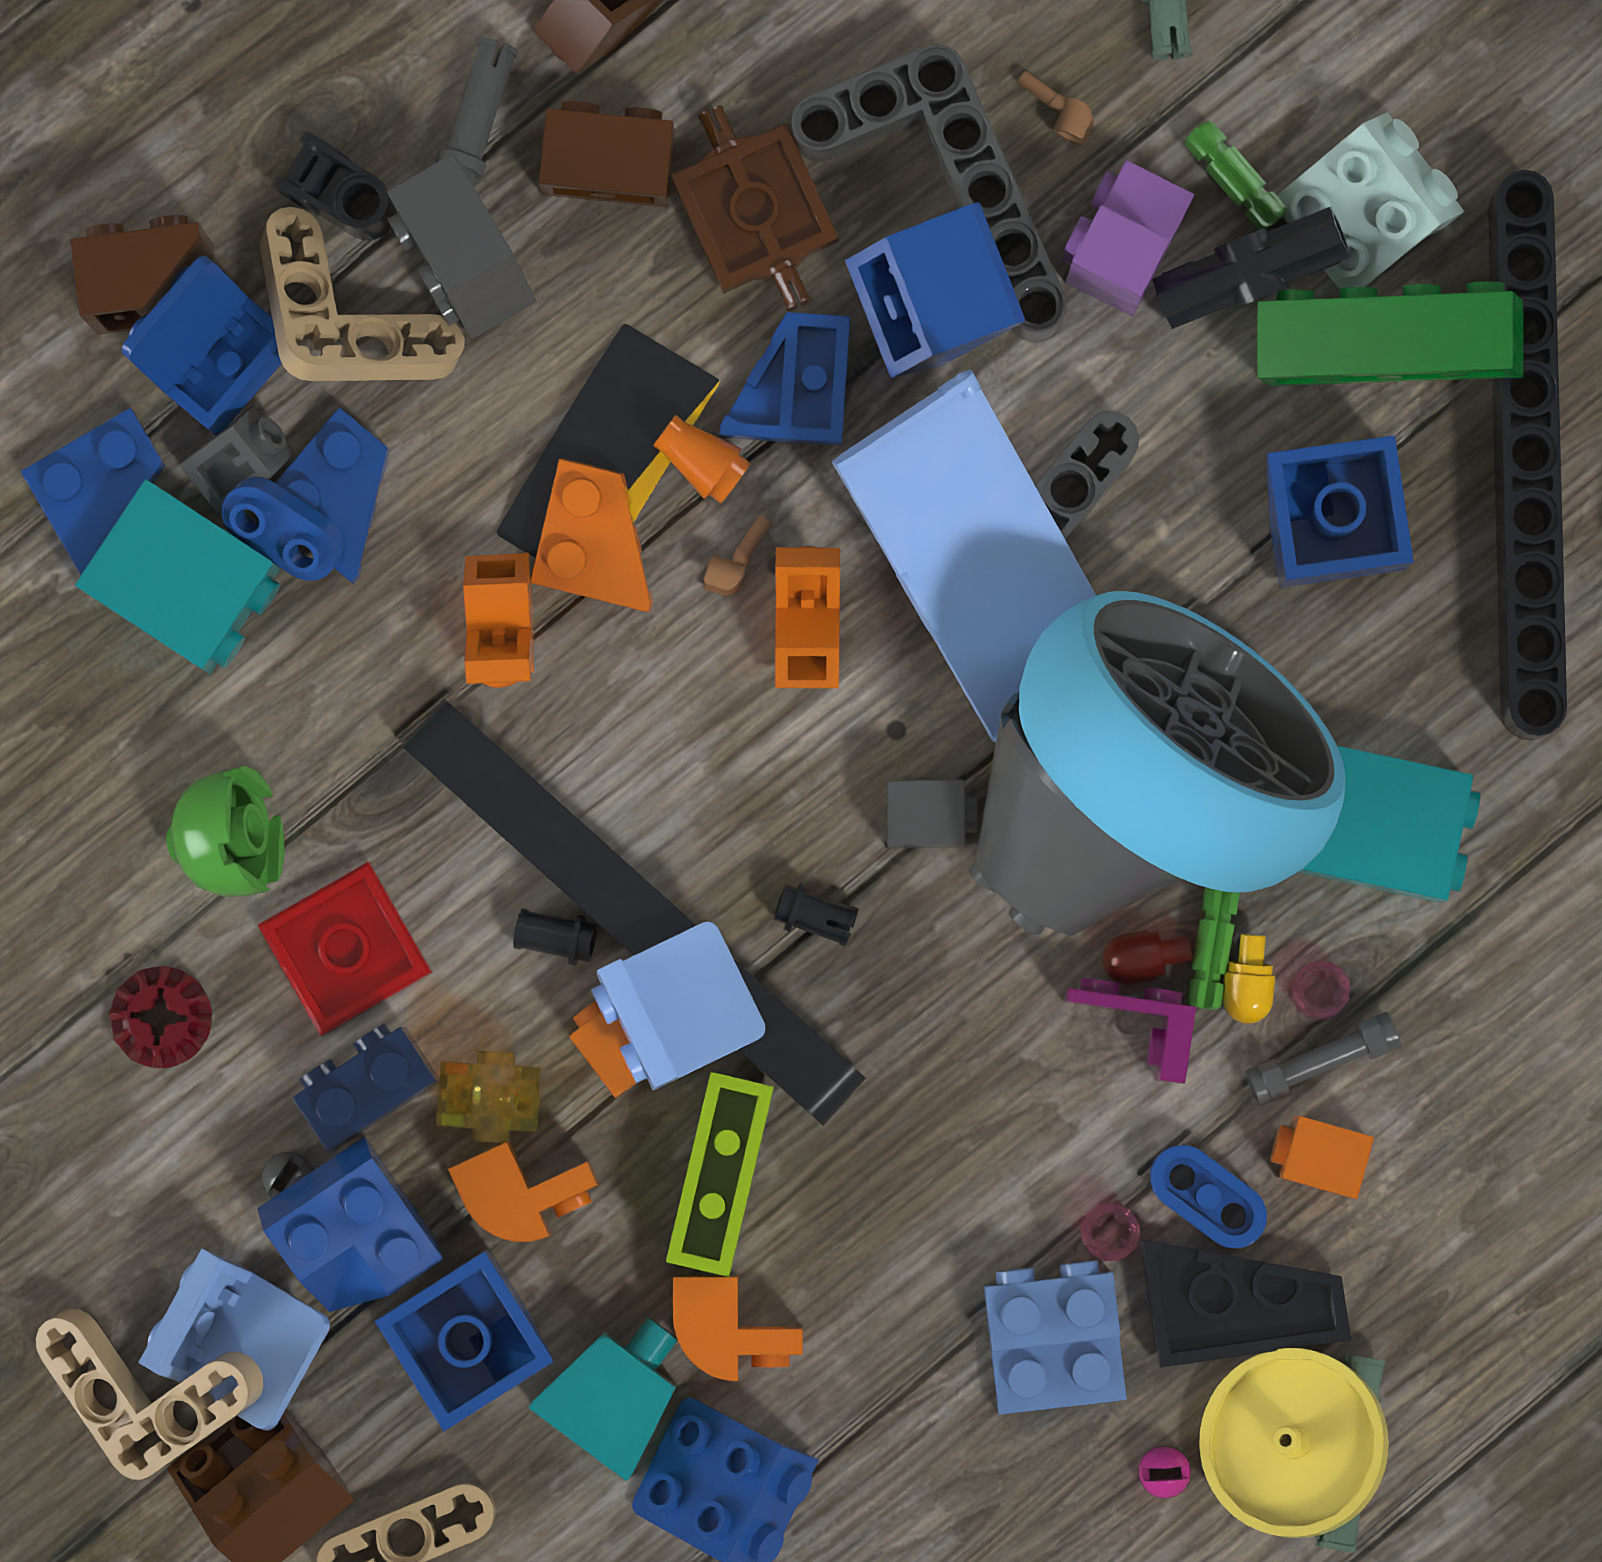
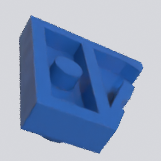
M787 312L772 336L771 342L762 358L758 360L746 380V385L736 402L720 424V438L842 446L850 316Z
M130 407L20 472L78 572L82 575L144 480L147 479L154 483L165 464L137 415Z
M338 408L277 480L276 484L336 524L343 536L344 552L334 569L354 585L360 578L363 553L369 528H372L377 507L376 499L380 482L384 477L390 450L346 412Z

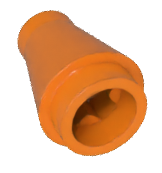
M677 415L673 417L653 444L671 461L703 499L709 495L720 504L729 495L751 464L739 454L742 448L686 423Z

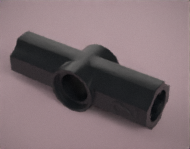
M1332 206L1271 231H1268L1266 227L1214 248V254L1161 273L1162 275L1153 278L1152 281L1161 309L1171 328L1174 329L1235 304L1236 308L1289 288L1288 282L1342 263L1343 260L1350 258L1351 254L1339 220Z

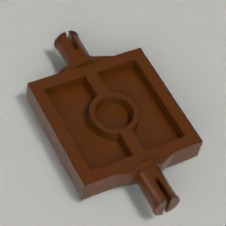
M722 105L712 107V113L720 128V132H718L708 110L698 115V119L706 131L713 150L699 163L672 174L671 181L723 294L753 280L773 278L786 306V311L797 309V302L789 285H792L802 307L812 299L809 297L796 267L807 256L838 243L839 237L787 124H783L759 136L736 138L723 110L724 107Z

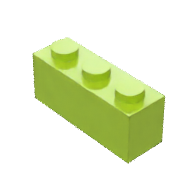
M710 1072L666 1262L722 1276H730L774 1091L773 1086Z

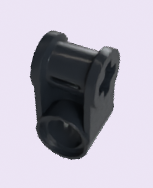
M305 131L300 138L303 147L283 177L276 176L271 186L299 207L316 216L320 215L355 238L366 241L376 240L385 236L392 229L387 218L396 214V209L386 192L388 190L384 183L375 175L353 163L346 155L326 141ZM372 193L380 197L379 208L372 217L365 220H357L349 216V208L357 196Z

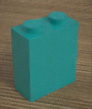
M145 479L75 586L210 675L217 664L225 669L232 662L245 640V636L239 633L240 629L252 611L261 615L268 608L281 584L274 580L280 569L272 561Z
M1337 746L1345 768V794L1338 822L1322 851L1297 873L1437 903L1448 901L1450 890L1460 892L1468 860L1467 854L1458 853L1463 828L1473 829L1481 797L1480 792L1471 790L1474 775Z

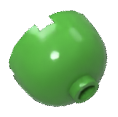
M248 766L221 770L196 780L183 791L173 812L171 826H169L166 834L167 848L171 858L179 863L182 871L198 888L223 897H242L267 892L271 889L266 884L279 880L285 856L284 830L280 815L273 816L268 821L267 808L262 798L272 797L273 793L259 772Z

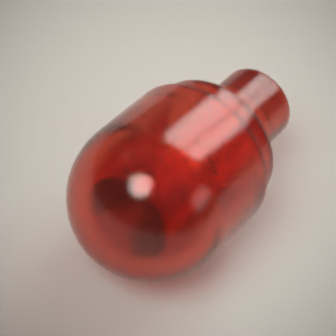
M1149 930L1131 932L1114 937L1107 943L1102 954V964L1106 974L1115 982L1124 985L1158 980L1157 976L1166 975L1165 965L1193 960L1188 935L1161 940L1158 931L1149 932Z

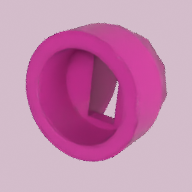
M1157 1446L1147 1451L1139 1463L1138 1475L1141 1484L1150 1494L1158 1498L1167 1499L1179 1495L1186 1489L1191 1477V1468L1187 1458L1176 1448ZM1181 1467L1182 1478L1150 1480L1149 1468L1169 1469Z

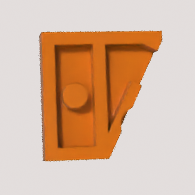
M565 458L559 459L530 583L644 612L652 610L653 596L651 590L648 589L640 554L642 552L637 527L634 526L631 515V501L624 473Z

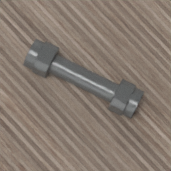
M1384 1012L1356 1024L1357 1031L1279 1064L1274 1058L1246 1070L1247 1081L1258 1105L1262 1106L1290 1094L1288 1087L1368 1054L1370 1059H1375L1402 1047L1389 1014Z

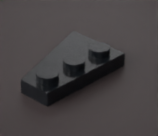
M1140 1239L1158 1367L1160 1368L1273 1352L1283 1348H1301L1351 1340L1343 1281L1340 1275Z

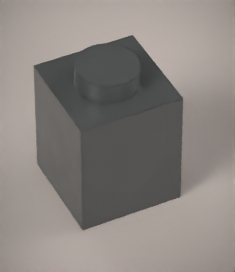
M964 780L887 781V848H961L965 845V833H977V795H965Z

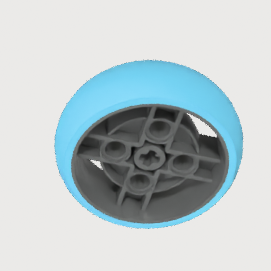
M1113 591L1083 600L1062 613L1042 632L1027 658L1019 690V715L1025 737L1032 751L1050 778L1069 800L1093 823L1136 855L1160 869L1194 884L1225 892L1241 893L1252 892L1278 884L1302 870L1324 848L1338 822L1345 794V768L1337 745L1321 718L1298 690L1265 659L1221 627L1172 602L1137 592Z

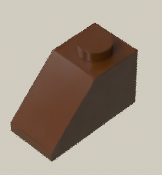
M553 0L533 30L550 46L552 52L559 59L564 61L578 74L611 53L664 0Z

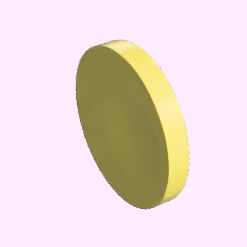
M1283 1348L1273 1352L1261 1353L1234 1368L1221 1381L1210 1397L1202 1418L1199 1439L1203 1471L1208 1484L1219 1502L1227 1511L1247 1526L1267 1534L1286 1538H1307L1322 1535L1343 1526L1358 1515L1372 1499L1380 1485L1387 1464L1389 1446L1388 1429L1381 1405L1374 1392L1362 1377L1337 1359L1323 1353L1301 1348Z

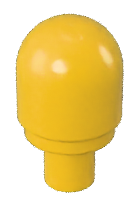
M1241 933L1238 961H1229L1228 970L1224 975L1223 1006L1227 1014L1240 1023L1252 1024L1261 1021L1268 1015L1273 1005L1275 974H1272L1273 965L1264 963L1265 935Z

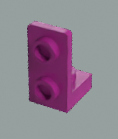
M1081 978L1080 990L1066 989L1064 998L1066 1003L1164 1017L1163 1029L1153 1027L1151 1029L1146 1065L1157 1067V1081L1185 1084L1196 1007L1181 1005L1183 993L1145 987L1143 999L1119 996V983Z

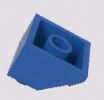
M1395 435L1267 453L1270 530L1279 588L1405 571L1414 562Z
M365 1136L257 1208L262 1229L299 1282L329 1312L390 1296L443 1260L434 1234Z
M490 1249L482 1252L374 1321L443 1431L451 1428L554 1362L523 1301Z

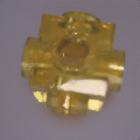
M477 1051L476 1063L441 1061L436 1126L472 1128L471 1141L510 1143L511 1130L537 1132L541 1068L515 1066L516 1053Z

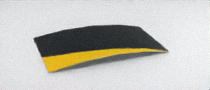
M627 324L622 325L521 488L499 526L497 535L536 558L558 462L561 458L624 473L634 523L671 462L653 444L675 415L686 423L694 425L718 387L719 379Z

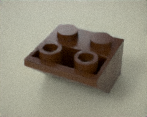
M167 215L151 219L149 221L150 228L125 231L123 224H100L86 228V237L70 239L79 315L97 335L130 331L136 321L142 316L149 314L170 290L174 278L182 269L190 266L200 256H207L210 260H213L215 257L214 244L199 222L188 223V216Z
M285 1409L278 1424L268 1431L257 1428L239 1416H235L190 1448L167 1468L214 1547L231 1562H282L355 1500L331 1462L287 1409Z

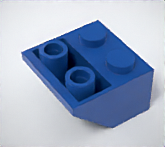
M980 202L969 204L889 235L845 260L890 378L943 366L1026 321Z

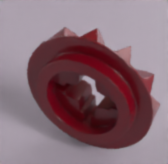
M167 966L150 967L135 972L117 988L108 1013L113 1040L130 1060L151 1068H170L190 1060L204 1046L212 1025L210 1000L201 984L188 973ZM160 989H164L163 999H166L167 1010L177 1012V1015L187 1016V1022L177 1021L176 1024L166 1025L164 1035L160 1036V1046H156L157 1035H154L153 1025L143 1022V1019H134V1012L143 1013L144 1010L154 1009L156 999L160 998Z

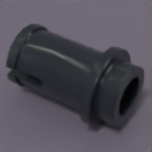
M801 882L798 887L785 884L773 920L784 923L783 930L790 932L793 926L838 942L839 945L845 947L851 935V932H849L850 927H854L859 908L849 907L805 891L806 884Z
M522 908L516 922L513 948L567 957L568 964L576 966L579 960L590 962L596 943L597 925L586 923V916L578 915L576 921L530 912L528 909Z

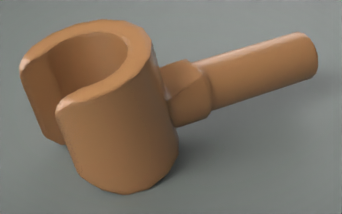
M1025 71L1019 78L1018 84L1050 109L1060 113L1053 128L1054 133L1072 143L1084 145L1094 126V118L1088 105L1075 98L1070 97L1066 99L1030 72Z
M758 516L736 548L732 560L713 554L704 577L703 588L723 596H732L737 593L746 565L751 559L750 556L772 523L763 516Z

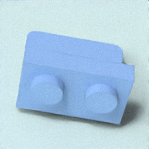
M703 922L624 961L619 959L598 969L596 975L601 985L591 989L607 1024L619 1020L629 1044L619 1049L635 1082L638 1083L647 1078L653 1091L759 1040L765 1033V1023L718 927L711 922Z
M201 1248L195 1261L184 1271L180 1280L179 1290L163 1319L153 1327L148 1338V1346L138 1363L158 1375L181 1383L203 1366L227 1352H241L250 1356L259 1366L263 1375V1390L257 1401L237 1416L257 1428L268 1431L278 1424L330 1328V1321L323 1313L241 1264ZM230 1375L225 1381L210 1390L209 1393L216 1402L239 1385L236 1379Z

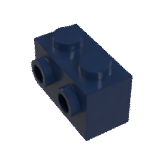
M384 1023L353 1043L359 1054L338 1068L333 1060L329 1059L299 1079L305 1089L293 1096L292 1099L327 1152L335 1151L441 1082L406 1027L400 1026L391 1032Z

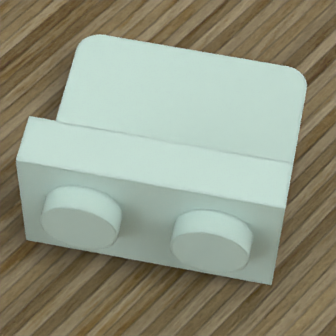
M1388 112L1361 124L1277 195L1286 206L1287 212L1283 217L1288 223L1332 206L1351 257L1343 260L1342 263L1324 269L1338 289L1366 287L1422 240L1445 228L1465 212L1456 201L1458 193L1450 179L1440 170L1431 169L1417 150L1419 142L1413 131L1401 120L1393 119Z

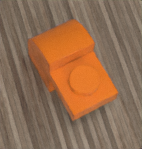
M814 546L776 547L775 688H839L840 548Z
M529 553L465 556L463 592L467 629L464 658L466 684L483 683L489 687L502 688L511 686L516 682L531 681V673H534V630Z
M505 1142L448 1169L464 1206L475 1222L492 1235L515 1242L536 1241L553 1235L542 1211L553 1207L557 1218L591 1203L592 1200L587 1190L600 1185L590 1161L531 1187L511 1142Z
M675 1275L673 1277V1324L675 1334L685 1355L705 1373L723 1380L738 1381L739 1355H751V1367L766 1368L790 1367V1355H803V1326H739V1275H730L729 1277L722 1275Z

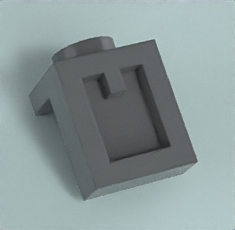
M253 405L243 412L230 426L190 454L179 466L220 515L226 496L238 483L250 477L271 478L293 455V451L286 443L285 435L279 425L272 419L265 417L260 409Z

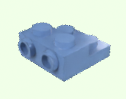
M1098 1260L1060 1264V1277L1035 1279L1034 1268L996 1272L997 1284L983 1285L999 1415L1127 1400L1114 1276L1112 1271L1099 1272Z

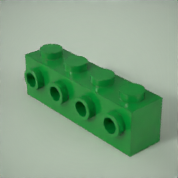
M1489 281L1466 284V293L1441 294V286L1414 284L1403 286V296L1378 297L1377 288L1347 287L1339 289V298L1315 299V292L1312 290L1290 289L1276 292V301H1258L1257 378L1270 386L1523 377V300L1513 291H1505V283Z

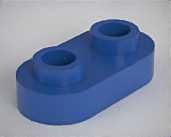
M262 477L244 479L235 486L223 502L222 518L230 534L298 579L305 581L322 579L331 572L342 558L344 540L336 524L271 480ZM244 509L253 511L258 516L259 523L249 519ZM298 545H304L309 548L313 558L302 554L298 549Z
M1176 1145L1163 1150L1154 1159L1150 1168L1149 1181L1155 1196L1164 1205L1211 1240L1224 1247L1242 1248L1252 1244L1261 1236L1267 1222V1211L1262 1198L1252 1188L1201 1150L1192 1146ZM1180 1164L1188 1166L1193 1173L1191 1185L1183 1190L1174 1188L1169 1179L1171 1170ZM1230 1203H1237L1244 1211V1220L1236 1228H1228L1221 1220L1223 1208Z

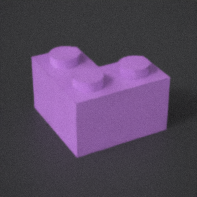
M1127 160L1118 176L1107 171L1090 203L1091 206L1098 209L1093 221L1081 216L1065 247L1066 252L1061 261L1070 265L1066 284L1133 317L1191 204L1194 194Z

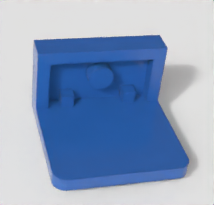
M200 256L190 266L185 267L176 275L170 290L149 314L142 316L132 326L128 338L121 349L122 354L163 393L215 436L227 428L282 364L279 358L272 316L253 302L207 256Z
M686 1398L679 1404L633 1499V1511L643 1519L720 1562H772L782 1548L784 1541L783 1533L797 1505L805 1499L811 1488V1475L819 1460L800 1449L770 1439L699 1400Z

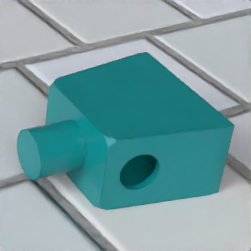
M650 1317L646 1318L627 1346L605 1331L544 1389L528 1408L625 1481H628L677 1386L676 1383L657 1370L677 1343V1337Z

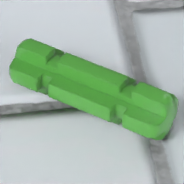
M1207 121L1200 124L1184 141L1185 147L1198 162L1200 160L1207 162L1208 166L1205 170L1237 207L1240 205L1245 206L1247 211L1244 215L1257 230L1266 227L1267 230L1270 229L1287 212L1285 204L1273 191L1267 193L1263 187L1266 182L1234 145L1232 147L1226 146L1224 141L1227 137L1214 122Z
M1207 887L1204 889L1201 910L1206 911L1205 919L1199 920L1191 970L1196 971L1195 979L1189 980L1186 998L1190 1006L1216 1010L1222 1005L1225 984H1221L1220 980L1221 975H1225L1228 968L1235 924L1230 923L1231 915L1235 916L1237 914L1240 895L1237 892H1225Z

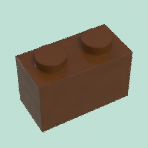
M580 101L562 102L561 110L546 108L539 187L542 195L668 207L675 129L673 121L662 120L663 113L661 111L650 108L630 107L625 109L624 116L599 114L600 107L598 105Z

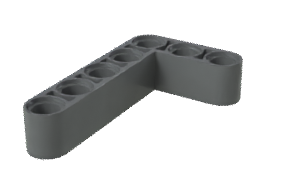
M940 44L922 47L811 94L798 103L792 114L791 135L800 155L808 160L816 162L832 160L921 122L958 209L973 204L968 190L976 182L989 180L998 184L1004 195L1001 203L995 207L981 208L995 243L1004 238L1012 237L1022 241L1028 248L1029 257L1025 262L1017 266L1004 264L1017 300L1020 304L1028 296L1039 295L1048 299L1054 309L1052 319L1046 323L1032 324L1025 321L1012 328V331L1024 341L1034 343L1046 341L1057 333L1062 325L1067 305L1064 291L966 66L955 50ZM929 66H942L949 70L954 82L945 91L932 92L924 88L920 83L918 76L921 71ZM882 90L893 97L896 106L886 116H871L860 105L863 96L870 91ZM814 115H826L833 119L838 130L827 141H812L802 131L804 122ZM966 123L976 130L979 140L970 149H954L944 139L943 133L952 124Z

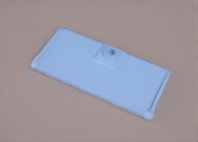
M967 370L960 372L957 376L938 387L937 391L840 454L832 461V464L894 569L899 582L926 629L932 635L974 708L990 739L996 743L1002 709L1015 693L1019 692L1027 658L1042 632L1066 610L1083 600L1096 596L983 394L973 371Z

